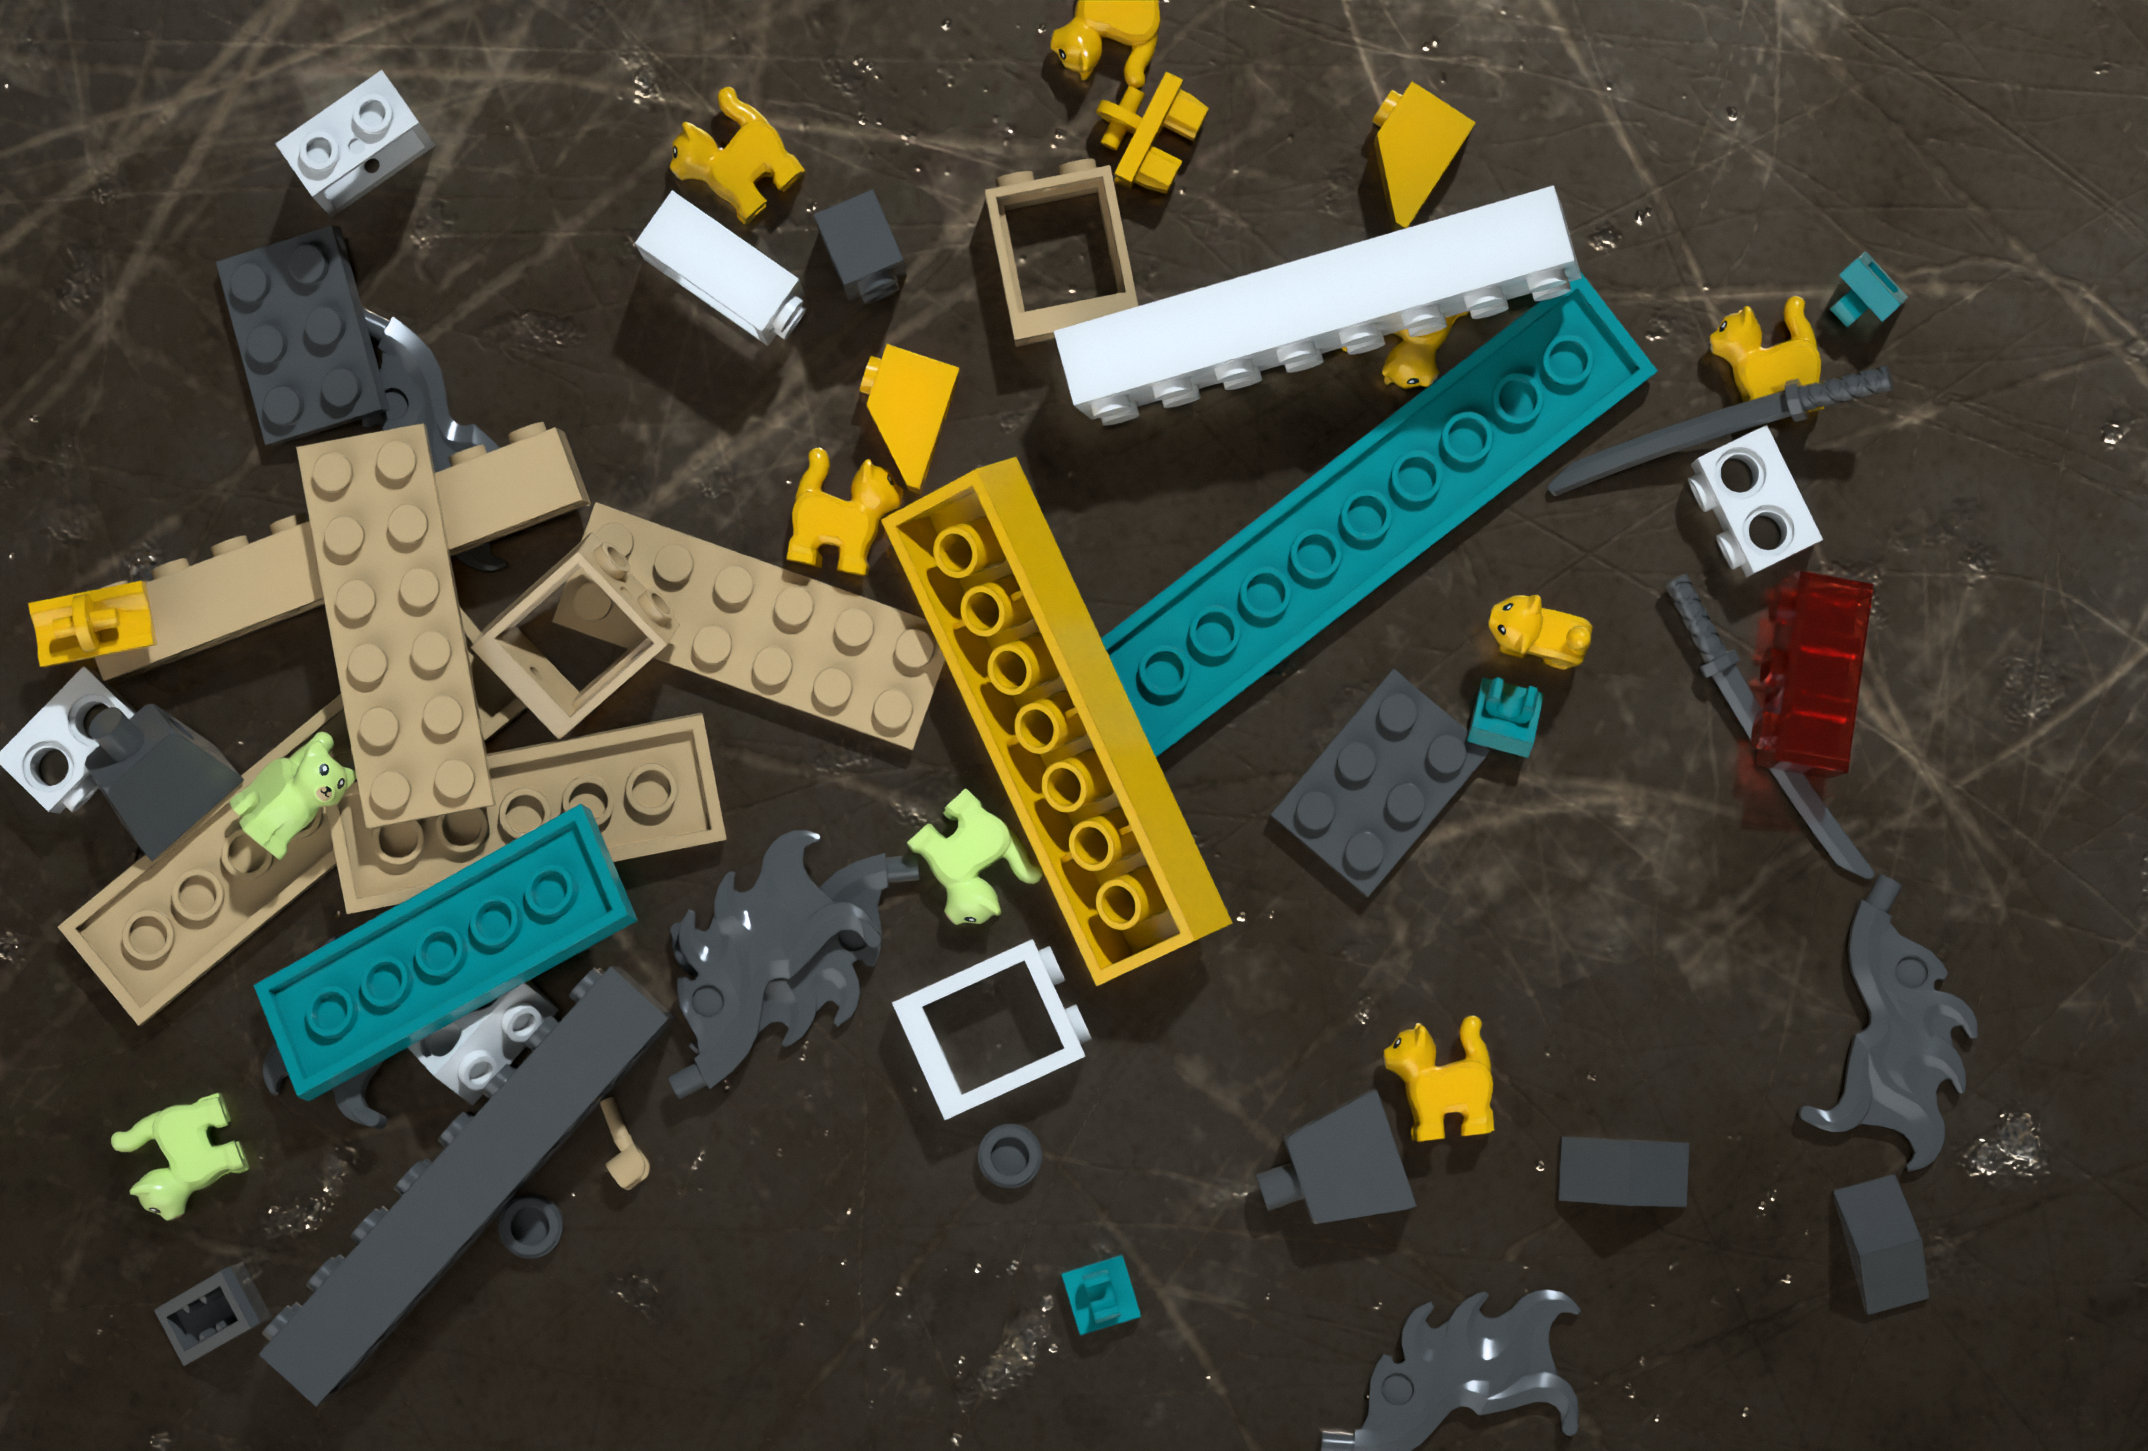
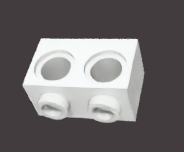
M1767 425L1721 446L1691 463L1695 475L1689 477L1688 481L1694 497L1704 512L1713 509L1724 531L1716 535L1721 552L1731 569L1741 566L1746 578L1823 540ZM1738 459L1750 467L1753 482L1748 491L1738 493L1731 491L1724 485L1721 479V468L1725 461ZM1766 516L1777 523L1780 528L1781 538L1775 549L1763 550L1751 541L1749 526L1753 518Z
M83 666L0 751V765L48 812L60 814L66 807L72 813L75 812L99 788L84 765L87 756L100 746L88 736L84 728V718L89 709L98 704H105L109 708L116 707L120 709L128 719L138 712L108 682H104L99 673L86 666ZM60 750L68 760V773L60 783L49 786L40 776V761L48 752Z
M529 980L407 1048L433 1076L473 1106L483 1095L481 1091L507 1063L510 1065L526 1047L525 1043L549 1016L553 1017L559 1009Z

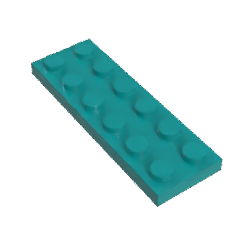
M579 804L253 986L296 1095L309 1102L633 924L638 919L591 809L583 804Z

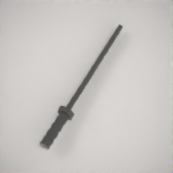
M1886 365L1875 370H1865L1857 374L1840 376L1838 379L1833 378L1803 386L1799 379L1786 381L1784 391L1723 408L1648 433L1574 461L1549 484L1548 490L1552 495L1558 496L1619 471L1715 438L1790 416L1795 422L1808 418V411L1817 409L1818 406L1834 405L1836 402L1841 403L1854 400L1855 398L1871 396L1874 393L1879 394L1892 391L1894 386L1890 369Z
M1687 573L1664 584L1670 597L1672 596V599H1674L1673 603L1678 612L1681 613L1686 628L1690 630L1696 647H1699L1698 649L1705 662L1699 666L1704 678L1713 677L1747 736L1799 814L1838 866L1865 879H1872L1874 870L1832 816L1771 725L1735 664L1740 661L1736 650L1731 649L1727 651L1723 641L1718 637L1719 634L1714 624H1711L1705 607H1702L1703 604L1700 603L1702 601L1696 590H1693L1694 587L1691 586L1693 584Z

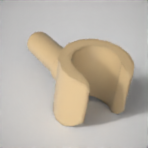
M610 1097L601 1101L600 1106L614 1142L621 1152L605 1165L620 1187L631 1190L648 1176L650 1164L642 1151L633 1142L631 1135L628 1134L615 1098Z

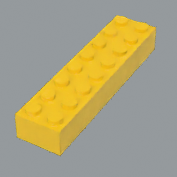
M1017 457L977 468L881 519L1096 986L1232 924L1233 922Z

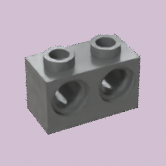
M873 189L814 214L821 238L849 301L861 296L864 304H869L899 290L897 281L907 276L904 259Z

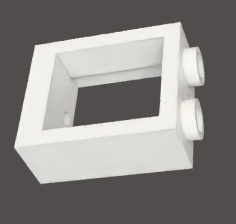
M383 70L373 75L276 143V146L311 196L331 218L436 146ZM370 159H376L380 164L379 169L374 173H369L365 169V164Z
M674 191L670 192L635 242L645 261L767 346L770 345L776 335L784 340L787 339L806 311V308L802 306L804 302L802 298L805 294L800 280Z
M1033 939L892 1002L944 1120L1086 1057L1080 1044L1092 1038L1077 1005L1075 1004L1064 1009L1054 986L1064 982L1065 978L1050 946L1038 951ZM1025 961L1064 1048L962 1094L923 1006Z

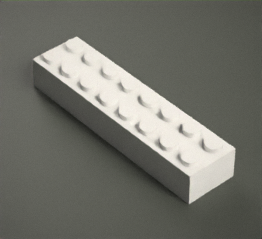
M1553 185L1055 330L1054 335L1073 405L1091 420L1101 418L1103 425H1113L1138 417L1140 415L1138 406L1162 400L1164 408L1184 405L1201 398L1199 389L1223 382L1225 390H1234L1253 385L1262 380L1260 371L1284 364L1286 372H1297L1315 367L1324 362L1322 353L1343 347L1347 348L1349 355L1368 352L1385 345L1384 335L1408 329L1410 337L1430 334L1447 327L1446 317L1470 311L1472 319L1496 315L1509 309L1507 300L1530 293H1532L1534 301L1555 298L1570 292L1569 282L1581 279L1582 276L1563 208Z

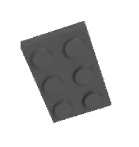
M330 225L216 261L265 445L276 446L390 410L341 227Z
M1393 669L1270 816L1363 895L1369 897L1491 750L1488 747L1467 742L1468 730Z

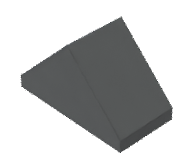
M1561 1136L1558 1200L1623 1206L1687 1207L1689 1143Z
M1891 1174L1833 1190V1197L1866 1314L1870 1315L1928 1299L1929 1290L1922 1238L1896 1175Z
M243 1262L219 1271L154 1309L183 1366L272 1319Z

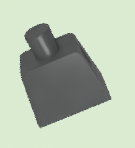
M155 704L145 705L130 719L120 709L110 707L101 711L90 724L89 734L100 746L87 756L84 765L123 826L151 861L155 860L244 780L214 744Z
M1375 1089L1358 1095L1284 1136L1283 1140L1291 1163L1256 1174L1257 1182L1268 1211L1304 1199L1313 1224L1407 1210L1417 1206L1378 1091Z

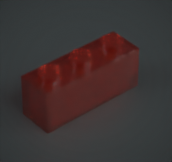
M1798 571L1782 578L1781 585H1776L1773 589L1768 610L1769 621L1776 623L1773 646L1766 649L1760 667V683L1763 686H1767L1764 711L1760 710L1757 712L1751 733L1752 747L1758 749L1756 766L1823 778H1833L1848 773L1874 584Z

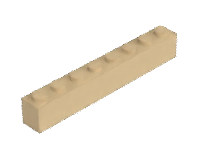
M539 422L508 434L510 445L487 453L484 445H478L448 457L451 467L436 472L435 475L450 556L591 504L564 431L556 427L546 430L544 422ZM306 513L292 515L269 525L272 532L271 536L250 544L246 535L218 543L210 548L213 558L192 566L189 565L187 558H182L152 569L150 572L153 580L147 582L146 586L158 645L95 657L103 681L112 683L125 681L325 605L311 525ZM128 581L117 582L102 588L127 584Z

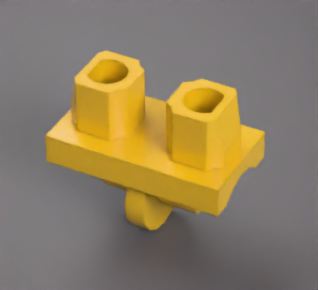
M1166 71L1143 118L1138 116L1136 112L1145 94L1134 87L1128 86L1119 105L1106 100L1100 101L1095 112L1102 119L1109 122L1100 141L1101 144L1117 151L1126 132L1134 134L1114 173L1116 176L1114 183L1130 191L1134 183L1150 190L1165 194L1169 192L1180 170L1182 160L1154 147V144L1163 127L1194 142L1209 112V108L1193 95L1182 90L1183 79Z
M145 581L28 603L37 638L40 667H49L158 645Z

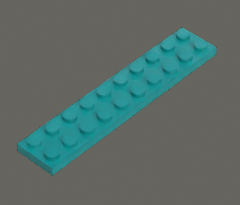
M1582 273L1581 279L1569 282L1570 292L1555 298L1539 301L1101 638L1156 758L1658 372Z

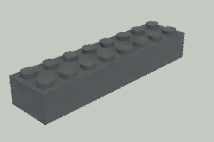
M610 966L606 972L601 968L596 969L594 967L569 994V997L577 1004L563 1019H560L557 1015L555 1017L549 1016L525 1043L533 1051L519 1067L514 1063L511 1065L507 1063L488 1082L481 1093L489 1101L476 1115L472 1111L462 1112L448 1126L437 1140L445 1147L440 1155L433 1162L426 1158L423 1162L419 1160L393 1188L401 1195V1198L390 1210L384 1206L379 1210L375 1208L350 1235V1238L358 1244L346 1258L341 1254L336 1258L331 1257L307 1282L306 1286L313 1292L312 1296L303 1305H300L298 1302H295L291 1307L287 1305L262 1332V1335L270 1342L259 1355L314 1406L317 1407L337 1394L502 1212L504 1207L522 1190L677 1019L621 967Z

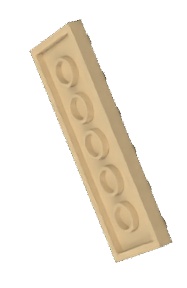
M422 423L296 447L366 829L495 806L496 801L427 426Z
M595 502L582 540L592 532L602 543L609 542L617 547L630 565L629 572L646 590L652 588L658 591L669 602L675 614L674 619L680 624L668 645L655 655L653 659L914 751L946 661L927 619ZM582 568L567 580L552 621L553 623L625 649H629L645 635Z
M702 713L489 753L487 758L496 801L495 806L366 829L357 779L346 789L338 804L325 806L347 914L401 904L579 804H583L591 809L613 862L727 840Z

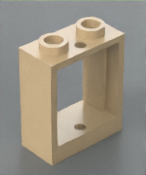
M1095 159L1072 161L1058 166L1059 175L1034 180L1032 171L1016 172L997 177L995 179L997 187L985 190V199L1015 347L1056 339L1054 335L1055 330L1138 307L1110 165L1096 167ZM1097 193L1117 294L1025 312L1005 211Z
M592 532L492 620L470 647L559 740L665 648L680 626L674 619L675 614L669 602L658 591L652 588L646 590L629 572L630 565L622 552L609 542L602 543ZM582 568L645 635L579 692L516 625L576 571Z

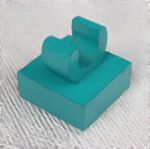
M1865 251L1839 274L1851 287V290L1830 310L1846 327H1849L1868 308L1883 322L1908 296Z
M1483 677L1475 701L1467 742L1529 758L1535 740L1544 693L1538 692L1537 687L1529 686L1526 689L1504 683L1503 678L1496 677L1492 680Z
M1123 1254L1061 1273L1080 1335L1141 1317Z

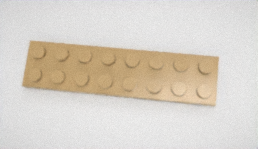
M460 607L484 742L486 743L528 707L470 648L481 631ZM341 694L242 774L241 777L244 780L155 860L151 861L145 854L58 926L59 930L138 1026H143L337 866L325 806L319 807L314 819L287 844V853L279 860L242 830L239 821L243 817H240L232 809L229 801L236 794L242 792L244 788L250 786L258 774L270 762L283 757L289 759L297 750L306 745L321 731L331 735L335 744L329 756L342 767L355 770Z

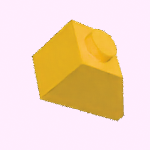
M1411 81L1403 95L1392 89L1371 121L1381 127L1373 144L1393 232L1411 226L1476 124L1475 121Z
M886 344L882 359L870 356L859 392L869 395L866 404L868 411L908 490L921 495L961 375L960 368Z

